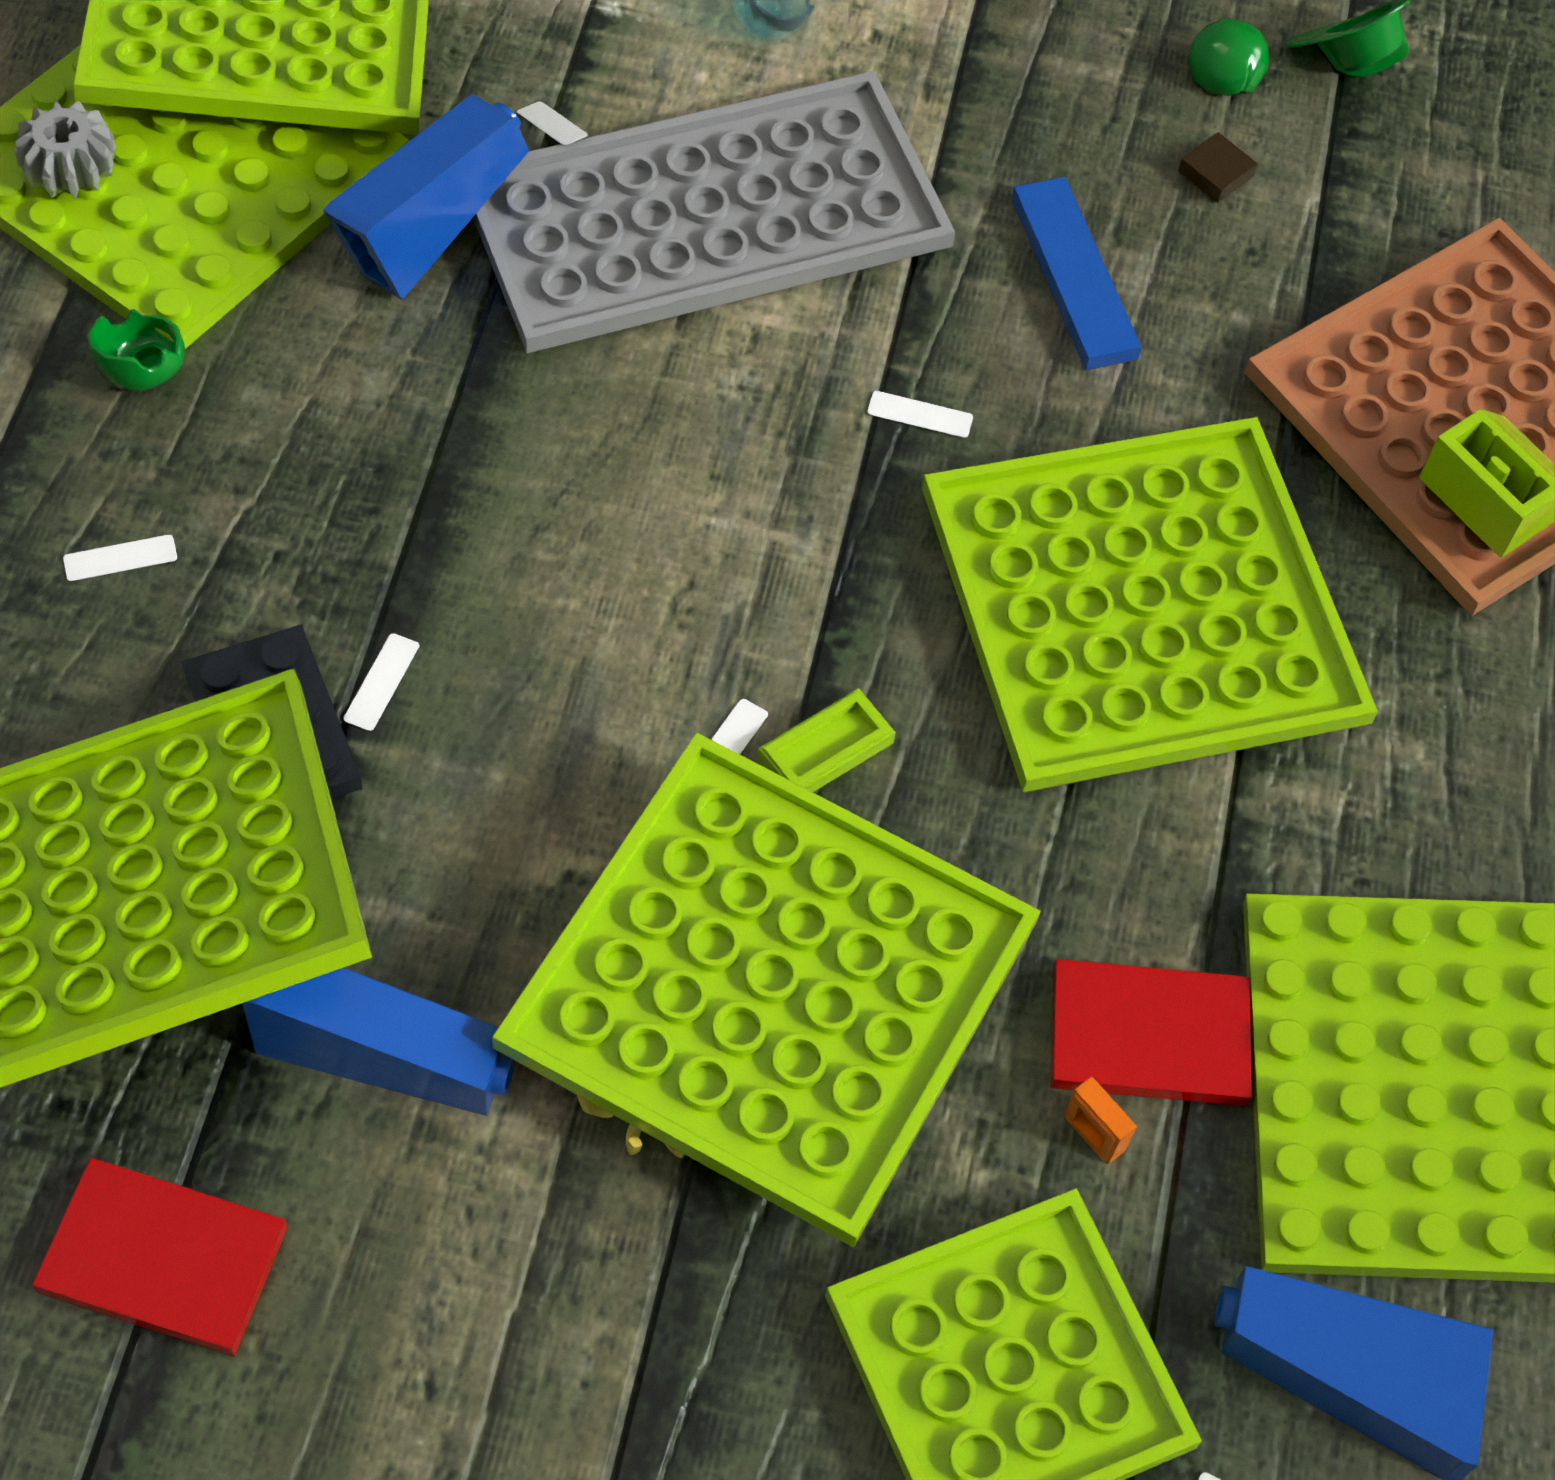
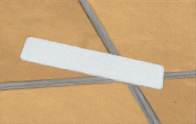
M541 101L517 110L518 114L562 145H568L588 135Z
M880 391L872 393L867 411L869 415L963 438L968 437L973 420V415L967 412Z
M164 535L66 554L63 560L67 579L75 581L177 560V553L173 536Z
M397 634L389 635L344 716L345 722L368 731H372L375 728L419 648L418 642Z
M741 699L711 740L741 754L767 718L768 712L746 699Z

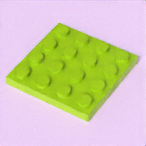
M1077 1188L827 1287L825 1298L906 1480H1125L1195 1450L1202 1442Z

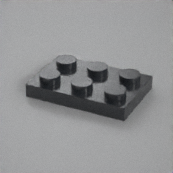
M302 624L181 661L194 702L294 668L302 686L331 799L363 789L361 776Z

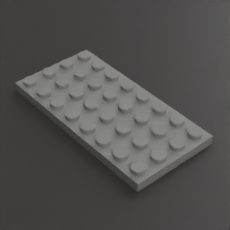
M875 71L580 139L568 145L559 144L529 151L473 217L526 353L953 247L955 230Z

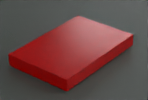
M1056 959L1053 967L1050 1088L1074 1091L1092 1076L1108 1094L1247 1106L1252 1098L1250 977Z
M91 1157L32 1286L36 1293L235 1357L288 1225L286 1219Z

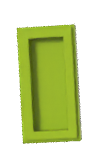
M858 688L759 747L757 759L765 768L811 792H815L892 745L896 732Z

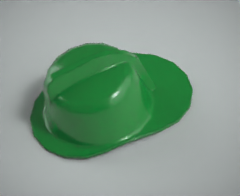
M1392 0L1360 16L1309 30L1288 39L1285 42V46L1299 47L1317 43L1338 71L1348 76L1357 77L1376 74L1405 59L1409 54L1400 9L1409 3L1410 0Z

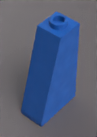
M471 94L334 198L323 209L361 276L401 300L405 298L529 152L519 129L521 121L510 108L500 102H495L491 105Z
M346 968L335 970L242 1003L257 1055L487 1116L494 1094L505 1096L513 1075L515 1060L493 1049L492 1037L499 1027Z
M1245 1266L1232 1287L1223 1285L1218 1297L1214 1317V1326L1224 1329L1220 1353L1443 1480H1462L1478 1466L1494 1329Z

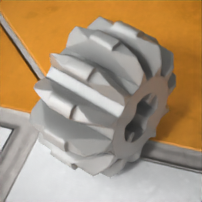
M55 99L51 110L43 111L33 108L31 120L18 123L19 131L17 133L18 139L15 141V155L18 165L22 166L25 177L30 182L32 188L44 187L51 198L63 190H68L76 199L80 188L87 187L98 191L100 178L112 176L116 145L113 133H110L109 127L106 126L99 110L87 112L80 101H77L69 108H63Z

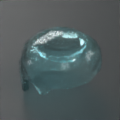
M732 0L734 12L745 30L766 40H784L796 34L806 23L815 8L814 5L810 4V0Z

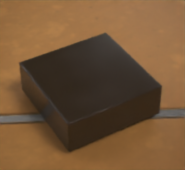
M1217 132L1181 159L1178 171L1219 203L1254 177L1258 163Z

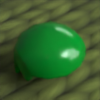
M1223 18L1206 25L1194 38L1189 50L1188 64L1192 78L1205 91L1211 94L1231 96L1240 92L1253 93L1262 78L1267 76L1269 51L1263 34L1250 23L1242 20Z
M135 309L130 310L125 321L119 324H111L107 318L100 316L87 333L89 348L98 371L113 386L125 391H145L165 383L179 372L186 355L184 341L178 325L164 316L142 315ZM155 328L168 333L175 342L164 338Z

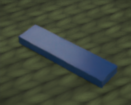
M1066 177L1014 186L1011 200L1085 370L1138 360L1142 348Z

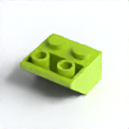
M1479 409L1438 436L1419 479L1500 558H1503L1555 522V464L1505 416Z

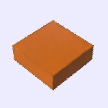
M1092 1076L1074 1090L1064 1113V1118L1102 1161L1108 1164L1126 1151L1138 1127Z

